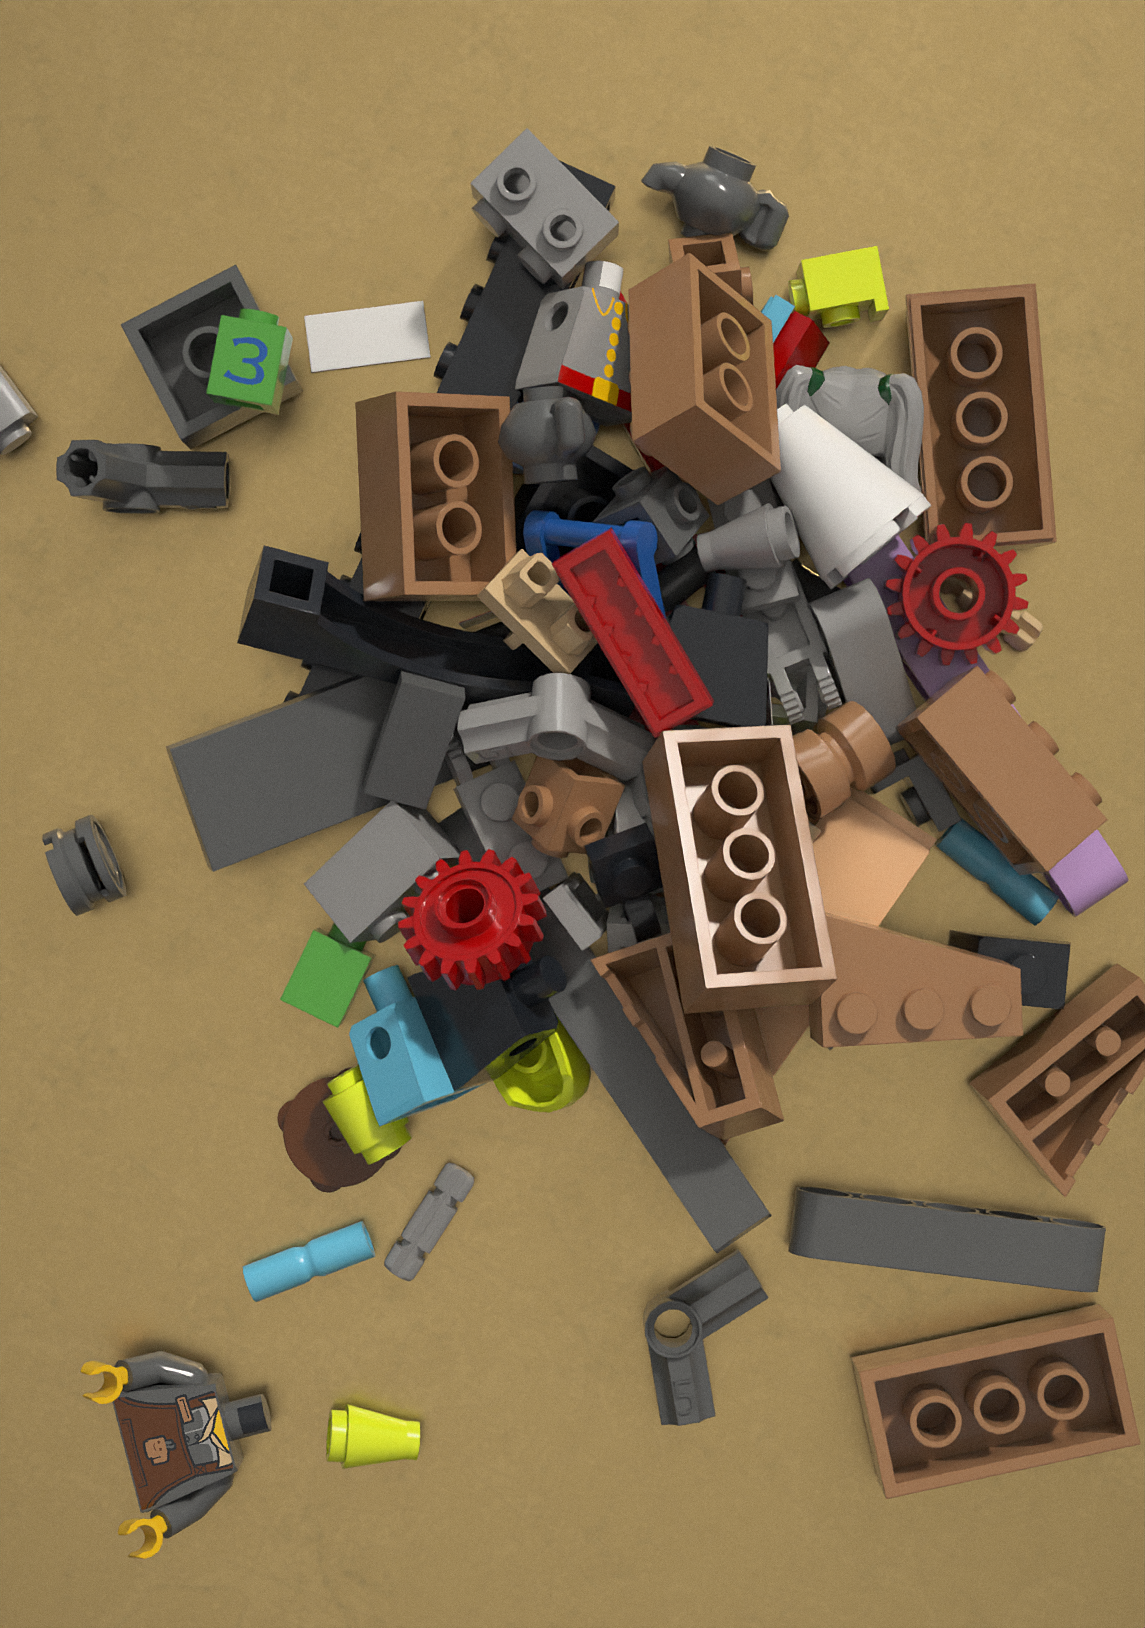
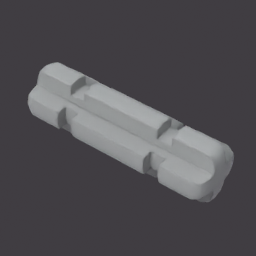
M450 1162L444 1166L435 1180L434 1185L436 1189L434 1192L428 1191L403 1230L401 1236L404 1239L402 1242L396 1241L384 1261V1266L392 1274L406 1281L414 1279L424 1263L425 1258L423 1254L425 1252L430 1254L457 1212L458 1208L455 1204L457 1201L463 1202L473 1187L474 1177L468 1171Z

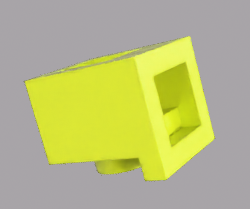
M877 246L801 260L796 271L797 279L788 281L790 303L795 306L792 312L796 311L812 320L822 319L824 328L838 327L857 322L861 319L859 311L868 310L870 322L883 320L889 310Z

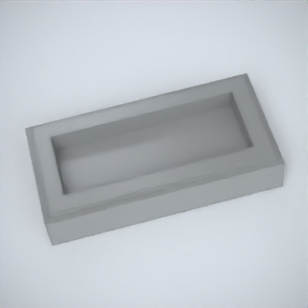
M573 872L568 876V879L558 883L543 899L583 951L598 940L607 930L609 911L605 909L601 901H597L596 894L581 874Z

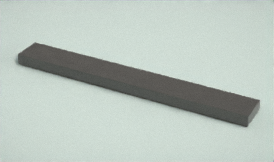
M461 807L438 824L460 851L468 850L473 861L480 862L483 852ZM550 888L540 891L539 898L546 909L547 917L537 921L544 937L542 941L533 943L529 953L533 962L544 956L555 958L566 974L567 985L565 990L549 998L552 1008L713 1250L719 1253L772 1215L722 1141L697 1126L655 1061L656 1057L638 1029L631 1024L622 1010L624 1007L591 962V959L597 957L589 946L583 951L580 949L544 901L543 897L551 891Z

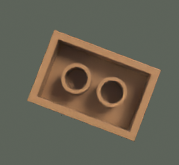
M691 253L686 254L628 290L629 322L627 328L630 336L629 382L631 385L632 422L630 424L632 441L644 454L653 456L677 474L682 482L690 484L716 505L730 500L781 472L772 321Z
M395 391L355 402L364 601H480L477 597L478 593L516 554L513 463L506 458L498 444L501 425L510 413V397Z
M976 666L953 677L901 721L895 729L1019 875L1048 872L1108 820L1097 807L1102 803V798L1084 776L1078 772L1070 775L1054 757L1059 752V748L1050 734L1035 721L1027 725L1011 706L1016 701V697L1006 682L994 671L990 670L984 674Z

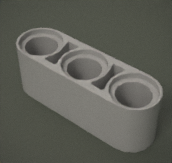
M867 578L808 603V608L812 612L829 657L825 661L842 705L846 702L854 701L863 706L881 727L890 745L904 740L895 727L916 709L889 617L871 579Z

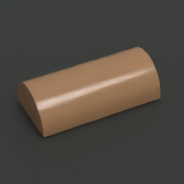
M1036 283L906 294L911 375L915 378L922 392L924 405L922 443L918 461L921 493L924 494L923 496L931 504V507L923 512L925 540L929 545L934 543L933 533L934 527L944 524L951 538L957 537L962 524L970 523L973 528V539L980 541L991 531L998 534L996 544L993 547L997 552L1034 548L1057 542Z

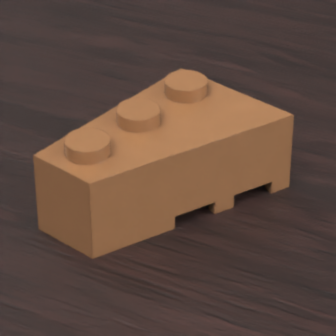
M825 912L837 980L813 1004H809L810 1038L823 1048L1023 1036L1020 968L999 959Z
M671 933L591 959L600 976L607 981L624 1007L622 1010L631 1024L638 1029L656 1057L655 1061L700 1129L721 1140H726L784 1121L755 1008L684 1014Z
M1116 963L1068 1002L1064 1009L1057 1011L969 1083L1041 1175L1064 1197L1067 1196L1075 1184L1076 1180L1073 1176L1094 1144L1100 1146L1110 1129L1107 1125L1127 1094L1133 1095L1145 1077V983L1139 976Z

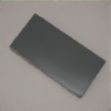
M401 671L363 782V794L426 810L465 701V688Z

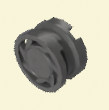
M88 815L76 820L75 828L64 832L61 828H57L43 834L42 841L44 845L52 843L54 848L45 852L55 882L65 902L76 916L93 910L94 902L105 898L108 902H113L127 896L124 877L116 855L102 826L94 815Z

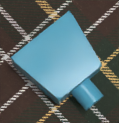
M399 965L381 970L363 980L377 1012L351 1026L349 1036L379 1127L452 1102L484 1085L480 1084L456 1091L453 1090L415 997H412Z

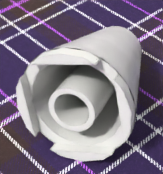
M786 403L777 409L781 472L770 477L784 506L790 509L797 532L821 579L824 580L830 589H833L848 577L847 574L859 564L863 565L911 525L917 519V516L931 507V504L923 496L924 494L808 406L803 405L794 412Z

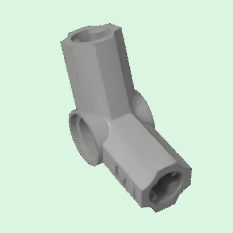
M550 673L538 677L533 682L532 692L471 704L467 710L460 712L458 718V733L463 742L464 754L475 764L534 753L539 757L549 760L562 761L578 758L617 778L627 781L641 774L643 768L642 761L654 745V736L651 732L645 730L644 725L591 700V687L589 683L581 677L566 673Z

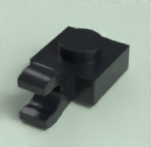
M647 823L584 845L597 892L605 909L621 903L627 922L630 921L637 943L662 934L649 896V892L662 888L663 884L656 843Z

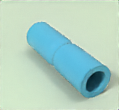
M964 819L948 827L936 843V847L977 880L987 883L993 893L1034 926L1046 917L1059 898L1057 894L1032 874L1019 875L993 843Z
M363 1221L313 1239L303 1247H292L243 1266V1274L253 1300L258 1302L303 1285L315 1276H326L375 1257V1251L367 1228Z

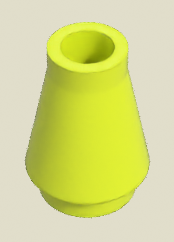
M349 1404L346 1405L345 1410H330L326 1437L327 1462H341L342 1469L398 1460H417L420 1447L419 1421H406Z

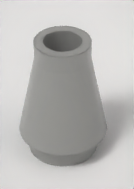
M767 503L715 530L698 534L697 536L699 558L707 573L728 569L784 568L786 560L798 558L800 554L796 524L787 506L773 508L771 504Z

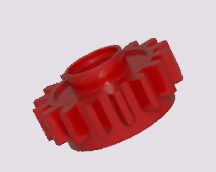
M964 523L961 525L957 537L950 538L949 531L944 524L934 527L933 544L929 545L919 535L909 540L912 550L916 554L912 559L899 554L893 558L892 563L903 574L901 579L884 581V589L898 594V602L885 609L888 616L901 615L905 622L895 633L898 640L910 637L911 635H915L919 639L915 647V656L921 658L933 647L939 649V665L949 666L955 651H960L965 663L971 665L977 663L978 646L982 645L985 650L994 655L1002 650L1000 642L996 637L1000 632L1009 635H1016L1020 628L1010 619L1013 611L1027 609L1029 602L1016 597L1015 587L1028 581L1026 574H1012L1009 564L1017 556L1014 549L999 554L993 548L998 534L991 531L979 541L973 539L972 524ZM948 577L961 578L971 588L972 601L968 609L963 613L951 612L941 603L939 590L943 581Z
M491 849L485 852L480 862H474L468 850L461 851L459 865L450 868L442 859L436 861V870L439 875L433 880L419 875L415 882L422 892L420 896L404 897L402 900V905L409 917L399 921L398 928L406 939L403 946L415 966L420 965L427 979L431 982L443 976L452 990H457L461 984L475 985L476 989L480 990L484 989L487 983L499 979L503 981L509 979V973L515 970L521 963L527 964L531 960L528 953L533 943L542 941L544 937L537 921L547 917L546 909L539 898L541 893L530 872L524 874L517 859L510 857L501 864L495 851Z

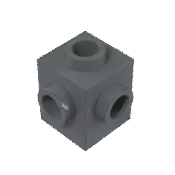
M664 466L649 473L646 467H640L625 475L613 486L612 490L616 496L592 523L624 526L630 520L651 522L656 528L658 539L654 554L655 565L659 563L668 565L686 555L695 546L696 542L692 537L710 515L702 505L696 490L690 484L682 482L679 476L669 468Z

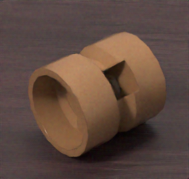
M854 701L846 702L820 718L817 723V733L807 729L804 732L793 735L806 812L814 820H819L842 806L844 801L851 796L850 787L857 791H866L893 774L896 769L895 756L883 730L873 716L863 706Z

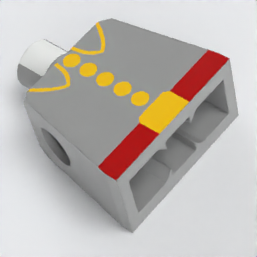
M589 261L585 263L581 287L549 293L541 300L516 379L515 390L523 393L524 389L563 386V397L577 399L582 405V409L591 417L592 421L604 426L632 422L631 385L629 382L630 336L627 328L629 304L619 300L624 271L622 267L606 261Z

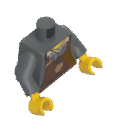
M157 1351L118 1360L114 1367L99 1361H89L84 1363L81 1368V1373L86 1375H96L101 1372L104 1375V1383L97 1392L85 1393L82 1396L99 1404L113 1403L140 1512L151 1511L150 1519L131 1518L125 1520L119 1526L118 1535H128L138 1527L143 1530L145 1535L143 1546L139 1550L131 1552L128 1555L129 1558L146 1559L154 1556L160 1550L163 1538L168 1539L203 1518L233 1485L234 1473L238 1471L243 1461V1451L239 1439L272 1430L270 1412L263 1394L230 1402L221 1373H207V1370L201 1363L165 1351Z

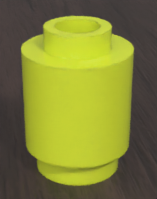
M359 1064L327 1083L332 1095L326 1098L323 1104L353 1153L358 1154L361 1152L368 1165L386 1157L412 1139L405 1126L409 1122L408 1117L379 1127Z

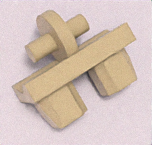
M521 549L478 593L477 597L511 630L503 641L512 650H515L524 643L553 673L570 674L598 642L572 598L557 584L560 580L551 565L552 562L543 553L529 556Z

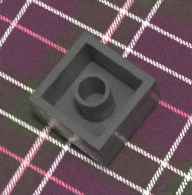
M237 265L120 324L180 440L189 449H193L262 413L261 411L214 403L207 395L221 315L239 318L240 309L261 311ZM289 363L281 402L303 392Z

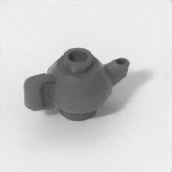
M709 145L702 162L689 165L678 162L653 164L641 180L646 187L672 196L677 218L684 222L680 233L686 237L709 234L721 235L732 232L733 236L738 234L744 243L764 251L772 250L777 246L789 218L786 204L776 199L770 190L763 189L757 191L750 182L757 166L756 164L715 146Z
M563 386L524 389V402L515 404L501 425L498 439L500 448L507 459L523 467L525 485L578 480L576 462L591 451L597 435L591 417L582 409V405L577 399L563 397Z

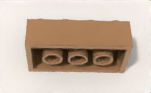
M791 725L662 731L642 761L684 1014L813 1004L837 980V974Z
M1100 1304L851 1357L876 1475L886 1499L1141 1444L1114 1318Z

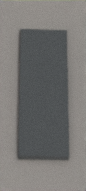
M501 621L474 632L506 637L511 630ZM356 675L166 746L208 868L213 872L387 805L390 800L363 794V782L397 684L363 675ZM464 702L461 711L467 710L472 703ZM457 721L453 735L456 737L457 740L461 742L463 746L461 736L458 733ZM466 755L471 772L491 765L490 761L475 764ZM445 759L434 786L454 779Z

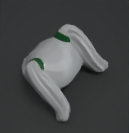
M795 365L787 370L776 389L777 409L786 403L794 412L803 405L808 406L872 456L883 458L885 466L921 492L922 489L918 482V460L922 443L924 405L922 392L915 378L905 373L886 375L873 368L856 369L847 366L832 367L821 371L814 367Z

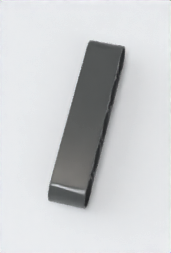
M797 1187L788 1252L820 1260L1068 1291L1098 1292L1106 1227L1096 1223L1066 1218L826 1188Z

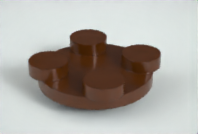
M352 1067L341 1070L337 1075L323 1077L310 1083L294 1099L287 1101L280 1108L277 1117L290 1160L304 1176L310 1179L316 1189L326 1193L335 1192L341 1187L353 1186L366 1181L377 1173L387 1160L394 1158L401 1150L400 1147L386 1157L368 1165L361 1152L358 1154L353 1153L323 1104V1101L332 1095L327 1083Z

